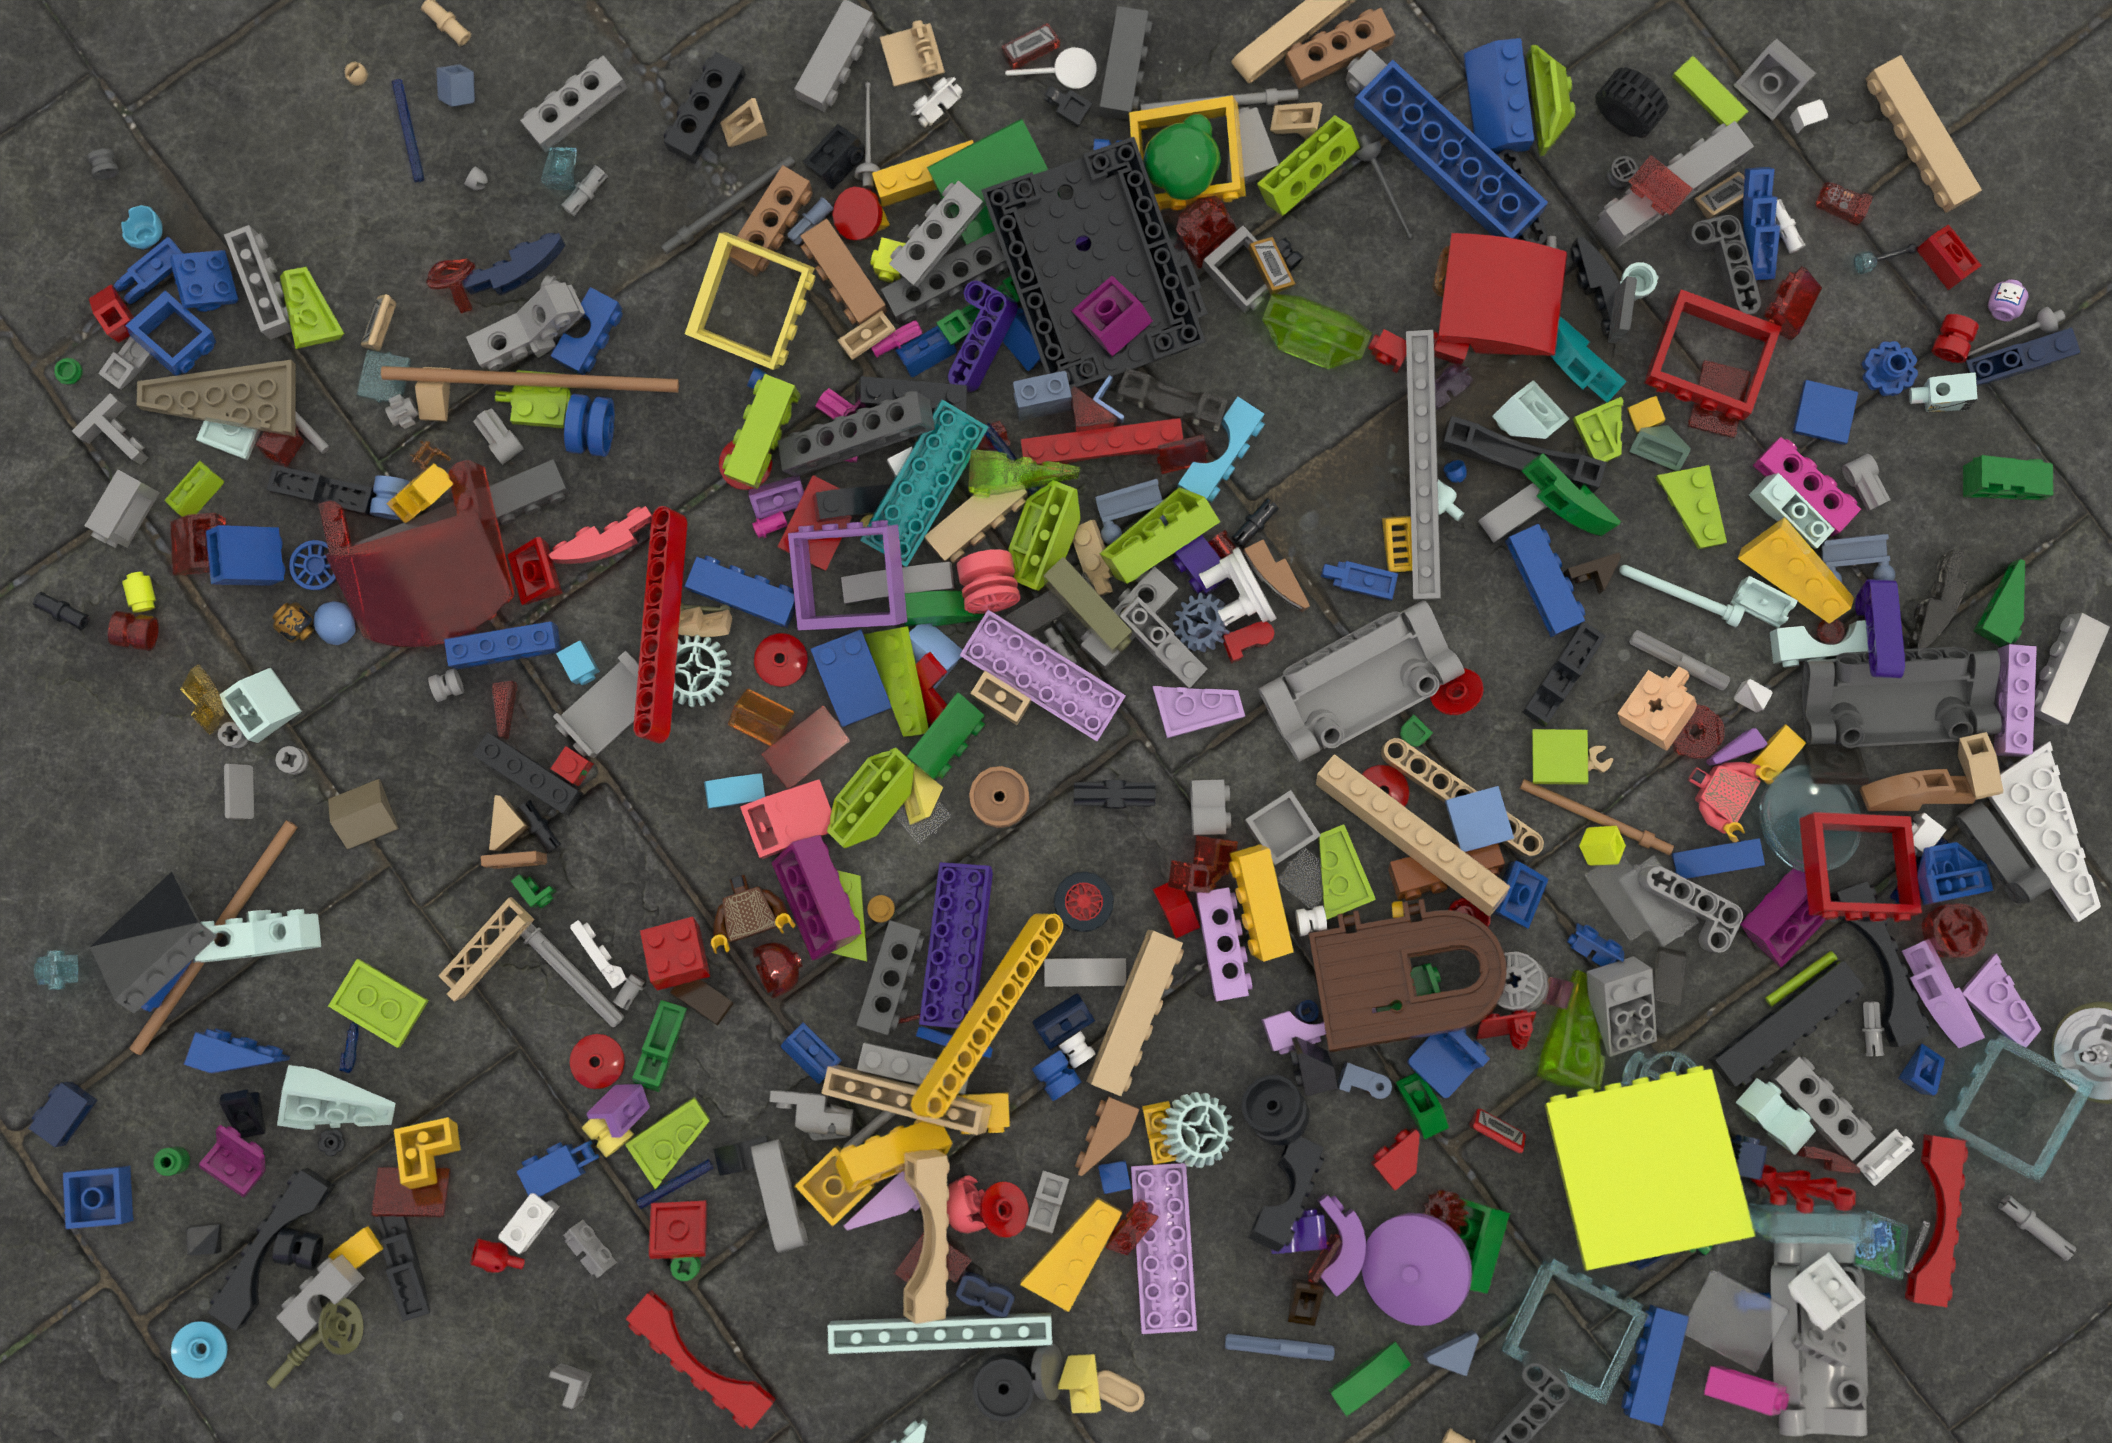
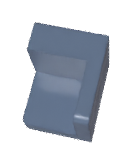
M460 64L437 68L438 99L450 106L473 103L475 101L474 72Z

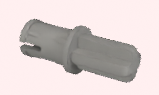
M1877 1001L1864 1002V1028H1862V1032H1865L1866 1056L1874 1055V1045L1875 1055L1884 1056L1882 1031H1885V1029L1881 1027L1880 1003Z

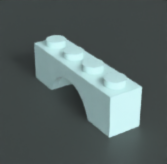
M1865 620L1850 624L1845 637L1835 645H1826L1816 641L1808 634L1804 626L1777 628L1770 632L1773 664L1782 663L1783 667L1799 666V661L1836 658L1840 653L1868 651Z

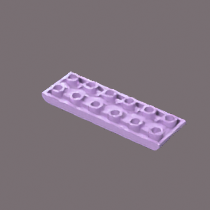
M987 610L960 654L964 659L1024 694L1031 701L1095 741H1098L1126 696L990 610Z
M1185 1163L1131 1166L1142 1334L1197 1331Z

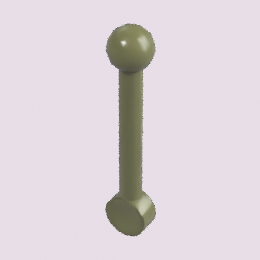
M681 602L680 611L700 607L705 612H720L724 610L731 612L728 605L710 607L684 605Z

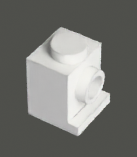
M1925 813L1917 814L1913 817V820L1916 821V823H1912L1915 856L1917 857L1922 856L1924 848L1935 846L1946 831L1945 828Z

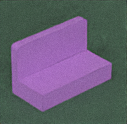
M642 1084L615 1085L586 1114L588 1119H605L612 1138H621L650 1106Z

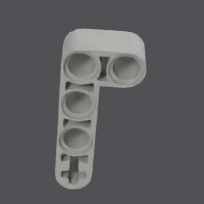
M1654 866L1642 869L1638 877L1642 888L1706 921L1699 935L1701 948L1709 952H1724L1730 947L1743 919V912L1739 906L1664 867ZM1655 874L1656 879L1666 883H1654V879L1651 878V875ZM1677 884L1683 888L1680 898H1677L1674 894ZM1702 896L1707 902L1704 910H1701L1698 906V901ZM1726 908L1731 915L1728 922H1725L1722 917L1723 911ZM1714 933L1719 937V943L1715 947L1711 943V936Z
M779 1139L752 1146L751 1151L776 1251L782 1253L807 1246L808 1237L803 1221H800Z

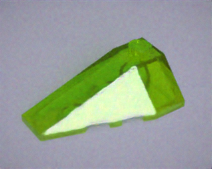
M971 449L968 488L969 492L974 493L975 497L990 498V495H1000L1047 485L1052 480L1062 482L1079 478L1080 467L1050 461L1042 462V465H1036L1037 462L1028 457H1021L1014 461L1007 458L1005 453Z
M1576 969L1573 971L1542 1048L1537 1076L1560 1086L1584 1090L1594 1089L1597 1092L1601 1091L1605 1069V1056H1601L1600 1051L1602 1036L1588 995L1587 973Z

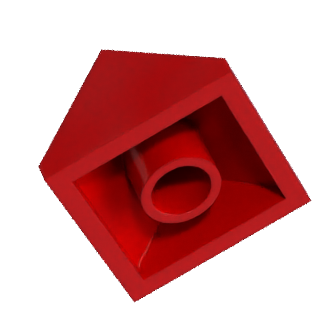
M1949 224L1924 241L1917 250L1948 290L1982 266Z
M541 537L532 539L508 554L522 605L562 594L554 562L548 555L551 553L549 545Z

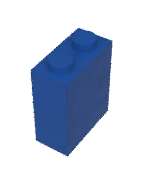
M218 525L206 531L211 584L271 586L284 580L285 565L282 562L281 554L283 543L279 534V528Z

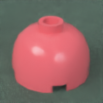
M970 1175L955 1180L948 1185L947 1214L949 1225L960 1233H971L987 1228L980 1212L981 1199L985 1192L983 1189L977 1190L974 1184L978 1182Z

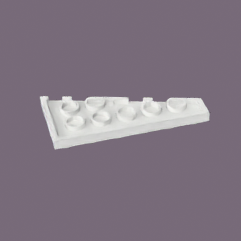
M2049 741L2035 749L2033 754L2023 757L2001 772L2003 794L1990 796L1988 799L2034 865L2043 870L2052 883V891L2073 921L2079 922L2101 906L2092 876L2088 874L2084 858H2086L2083 848H2080L2076 835L2078 833L2066 792L2063 791L2058 776L2060 772L2058 765L2054 763L2051 753L2053 749Z

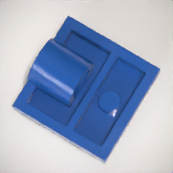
M225 250L171 255L170 262L183 309L197 308L198 311L207 312L215 310L221 305L237 303L238 296Z

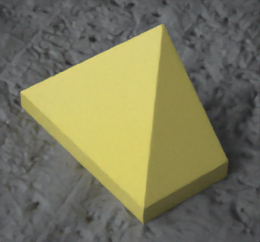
M914 765L911 795L904 802L910 825L930 817L943 789L940 784L916 765Z

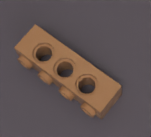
M1382 8L1375 11L1369 9L1352 22H1349V20L1341 22L1335 27V30L1327 34L1325 31L1316 34L1311 39L1312 41L1306 44L1297 43L1288 49L1285 64L1298 89L1348 66L1356 57L1361 59L1370 49L1376 53L1392 45L1395 33ZM1359 31L1365 32L1368 38L1361 39L1356 33ZM1338 42L1343 44L1345 48L1337 50L1332 44ZM1318 54L1321 60L1313 61L1309 58V55Z
M782 165L737 237L752 243L756 240L764 241V248L772 251L774 249L778 250L785 238L783 234L788 227L792 228L799 216L797 212L802 205L806 206L812 197L813 192H811L810 181ZM784 196H789L792 198V201L788 205H781L779 203L780 199ZM770 218L778 219V223L774 227L765 226L766 221ZM732 246L728 258L730 262L757 277L760 271L764 272L770 263V260L736 246Z

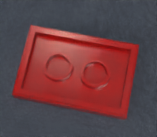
M812 475L777 548L790 554L788 533L798 532L799 526L814 525V530H822V525L838 524V528H847L846 523H850L852 517L817 522L813 495L816 492L840 488ZM842 537L808 539L810 564L826 571Z

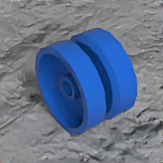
M571 395L567 406L564 427V442L568 453L582 454L588 447L590 454L593 456L606 457L608 455L613 439L615 420L612 398L598 396L591 403L587 395Z

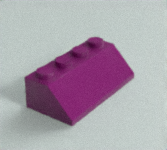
M821 835L792 842L772 862V865L811 959L814 961L850 944L862 932L859 920L854 916L849 897L843 890L839 880V873L832 864L828 847L823 842Z

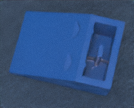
M215 1028V1030L206 1029V1032L195 1033L184 1065L205 1072L216 1073L289 1061L290 1056L282 1054L283 1049L271 1045H267V1047L256 1046L258 1041L254 1039L231 1037V1032Z

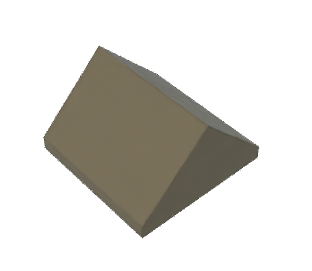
M380 779L328 799L330 823L347 849L399 829Z

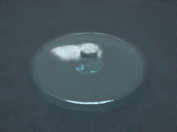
M1812 765L1795 766L1776 775L1772 779L1774 782L1768 784L1764 789L1759 805L1760 826L1769 847L1784 863L1802 872H1805L1799 818L1813 812L1861 814L1858 803L1848 786L1832 772ZM1823 830L1827 871L1842 866L1853 856L1858 848L1862 832Z

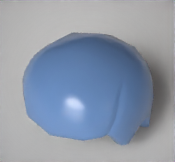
M337 601L324 603L317 609L314 615L315 631L327 644L340 645L346 643L356 632L355 615L345 603Z

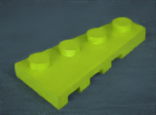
M908 626L864 634L903 737L925 734L929 728Z

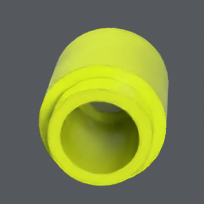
M143 572L126 575L127 579L122 581L128 607H132L133 613L154 609L156 598L150 576H144Z

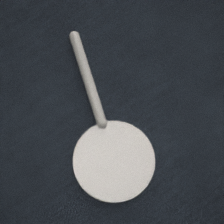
M1069 48L1059 54L1053 68L1007 70L1005 74L1012 76L1055 73L1057 79L1064 86L1071 89H1081L1093 81L1096 74V63L1092 55L1086 50Z

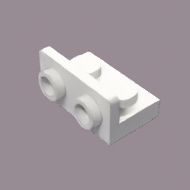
M535 1193L530 1194L500 1233L499 1239L518 1254L525 1252L560 1206L552 1200L545 1202Z

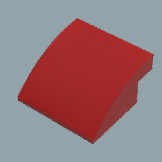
M1451 233L1439 337L1442 342L1470 343L1474 352L1480 354L1555 356L1567 252L1546 245L1513 238Z

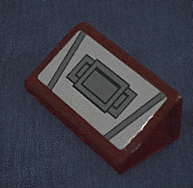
M1046 23L1001 46L1014 70L1060 47V40L1051 26Z

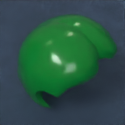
M1193 114L1187 117L1183 123L1169 125L1151 138L1144 152L1143 163L1152 185L1164 189L1170 197L1177 200L1195 198L1210 186L1216 171L1219 169L1221 156L1218 145L1212 137L1211 122L1207 117L1201 114Z

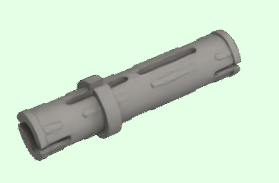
M2007 1195L2001 1200L2002 1203H1999L1998 1209L2015 1220L2016 1225L2020 1229H2026L2059 1255L2062 1260L2067 1261L2073 1256L2069 1251L2075 1252L2076 1247L2037 1218L2036 1212L2032 1209H2026L2011 1195Z

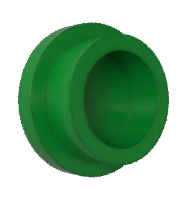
M64 358L55 365V377L65 385L75 384L82 376V367L78 361L72 358Z

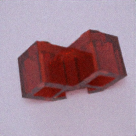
M1197 835L1193 862L1171 861L1168 887L1184 891L1210 893L1216 887L1215 883L1223 875H1228L1231 872L1229 863L1232 862L1230 853L1237 851L1238 841Z

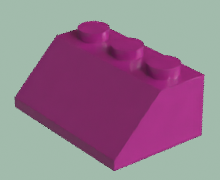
M1795 866L1764 897L1763 901L1745 917V920L1740 925L1749 939L1782 968L1826 920L1819 915H1809L1805 871Z

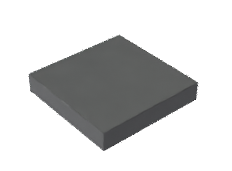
M1627 276L1615 290L1608 338L1609 343L1617 344L1631 328L1637 285L1636 277Z

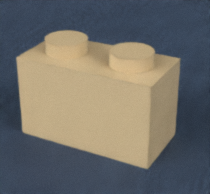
M984 671L970 693L972 698L1018 725L1031 704L1030 698Z

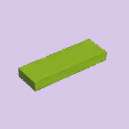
M1694 56L1673 74L1672 77L1720 125L1725 123L1728 126L1734 121L1737 123L1748 113V110Z

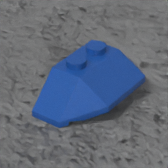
M1955 842L1924 848L1917 873L1920 898L1923 905L1994 891L1987 864L1982 860H1977L1970 851L1959 843Z

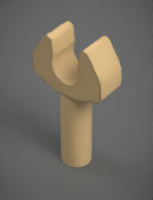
M1594 746L1588 749V772L1594 769L1603 773L1610 768L1613 758L1607 759L1603 763L1598 762L1596 759L1597 754L1606 749L1605 746Z

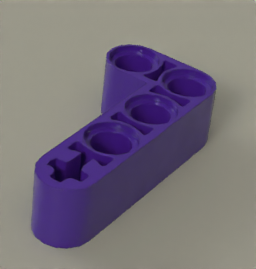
M977 280L967 284L964 290V297L968 303L981 310L948 374L950 384L967 385V392H973L980 386L1018 310V305L1013 298ZM983 290V295L978 300V295ZM1004 301V306L999 311V305ZM989 326H992L991 332L987 335V329ZM979 349V356L974 359L975 352Z
M1867 579L1856 595L1855 611L1858 616H1865L1870 674L1872 677L1902 678L1905 671V656L1897 582L1895 580Z

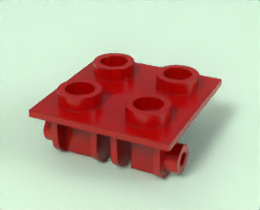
M1518 1010L1508 1016H1500V1014L1488 1015L1480 1021L1476 1040L1509 1035L1512 1046L1517 1050H1523L1526 1048L1533 1031L1532 1024L1536 1011Z

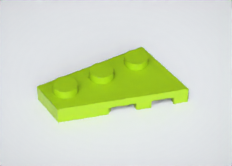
M693 1097L625 1143V1146L655 1190L708 1124L710 1118L697 1099Z

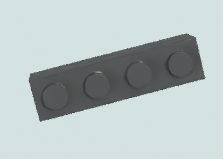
M1117 6L1099 116L1130 121L1129 112H1135L1138 109L1139 96H1135L1136 87L1142 86L1144 71H1139L1140 62H1146L1148 46L1143 45L1145 37H1150L1152 21H1148L1149 11Z

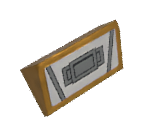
M1273 237L1249 244L1248 250L1271 296L1295 285Z

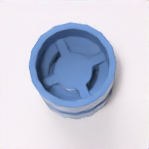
M375 476L373 492L377 496L372 498L370 514L385 519L401 520L386 503L403 489L409 481L390 476Z

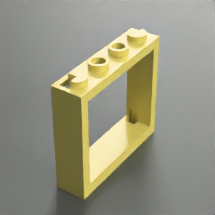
M727 232L719 233L685 334L772 370L779 368L780 365L783 366L789 354V351L786 350L788 342L794 339L798 326L795 325L797 316H801L806 307L807 301L803 300L806 291L811 290L815 281V275H813L814 267ZM732 246L801 272L773 356L704 329Z

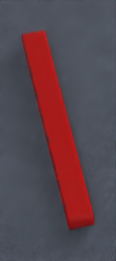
M666 506L658 507L651 519L633 726L635 735L659 744L667 740L671 729L687 535L686 516Z

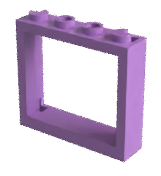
M888 520L872 521V526L863 527V522L846 523L847 528H838V524L822 525V530H814V525L799 526L798 532L788 533L798 630L889 626L907 622L898 524L888 525ZM883 534L890 612L816 616L808 539Z

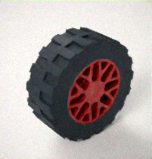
M1073 873L1059 884L1055 892V912L1060 916L1063 924L1074 931L1090 932L1098 929L1109 919L1113 911L1114 897L1112 890L1103 878L1094 873Z

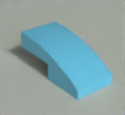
M762 773L704 782L708 809L751 803L765 797Z

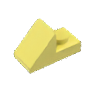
M1095 1354L1070 1355L1067 1358L1058 1389H1069L1072 1413H1096L1101 1411Z

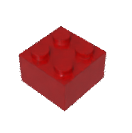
M694 917L640 930L650 982L657 991L710 977L700 926Z

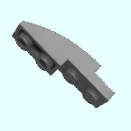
M1138 596L1119 614L1120 619L1132 630V633L1145 648L1187 688H1190L1207 670L1174 635L1175 633Z

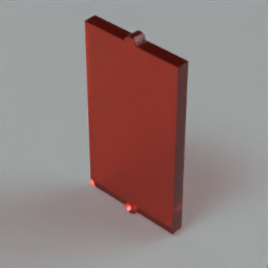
M823 705L761 753V756L771 767V773L777 775L788 790L850 740L840 728V722L838 720L835 721Z

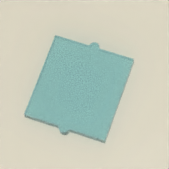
M367 350L357 395L376 399L378 403L382 401L389 402L388 399L398 394L403 396L406 381L382 380L381 368L382 366L410 367L411 359L395 356L390 352L385 354Z

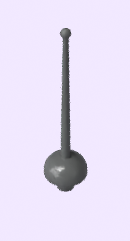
M1363 135L1358 138L1362 149L1355 154L1361 161H1371L1407 233V238L1412 239L1413 235L1409 232L1376 160V157L1381 152V144L1379 141L1371 144L1368 135Z

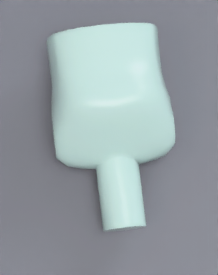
M1438 479L1439 515L1446 511L1456 521L1460 520L1464 513L1453 504L1457 497L1456 492Z

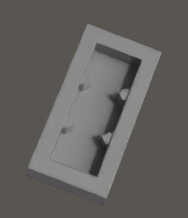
M110 393L72 432L79 439L90 444L103 431L131 460L142 465L149 458L142 451L145 447L135 437L132 436L129 439L123 433L126 428L115 419L127 406Z

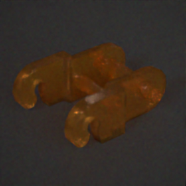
M420 441L422 444L421 448L415 455L410 454L413 457L411 461L421 463L420 468L424 471L428 468L427 464L434 455L440 454L448 461L451 459L437 447L434 450L429 447L430 443L428 441L426 443ZM426 449H429L431 453L424 462L421 461L419 458Z

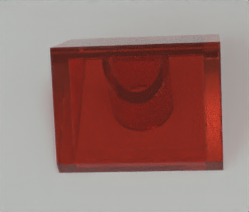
M1075 386L1071 389V409L1075 432L1117 427L1118 418Z

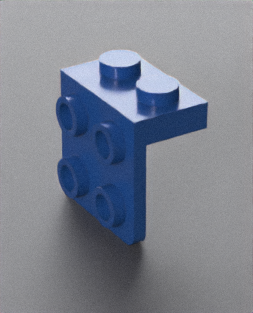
M1465 1029L1429 1036L1407 1061L1408 1065L1444 1099L1450 1097L1475 1069L1483 1067L1490 1059L1485 1054V1048L1477 1041H1472L1465 1034Z

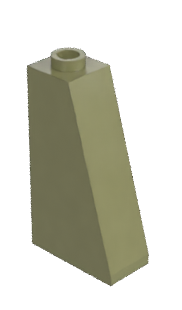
M1064 557L1043 575L1045 586L1112 654L1117 650L1122 652L1132 642L1130 639L1132 630Z

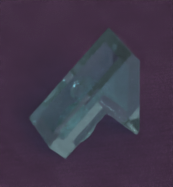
M550 147L541 177L542 183L547 188L575 190L573 172L578 157L577 149Z

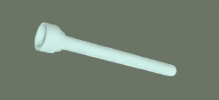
M1622 565L1619 569L1620 574L1721 615L1722 619L1726 620V624L1737 627L1744 614L1745 608L1737 604L1725 606L1628 565Z

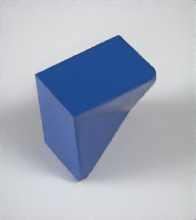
M1125 1160L1098 1165L1104 1194L1131 1189Z

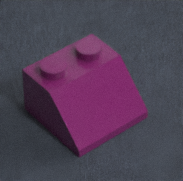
M1110 276L1072 310L1073 314L1112 357L1153 322L1142 303L1113 276Z

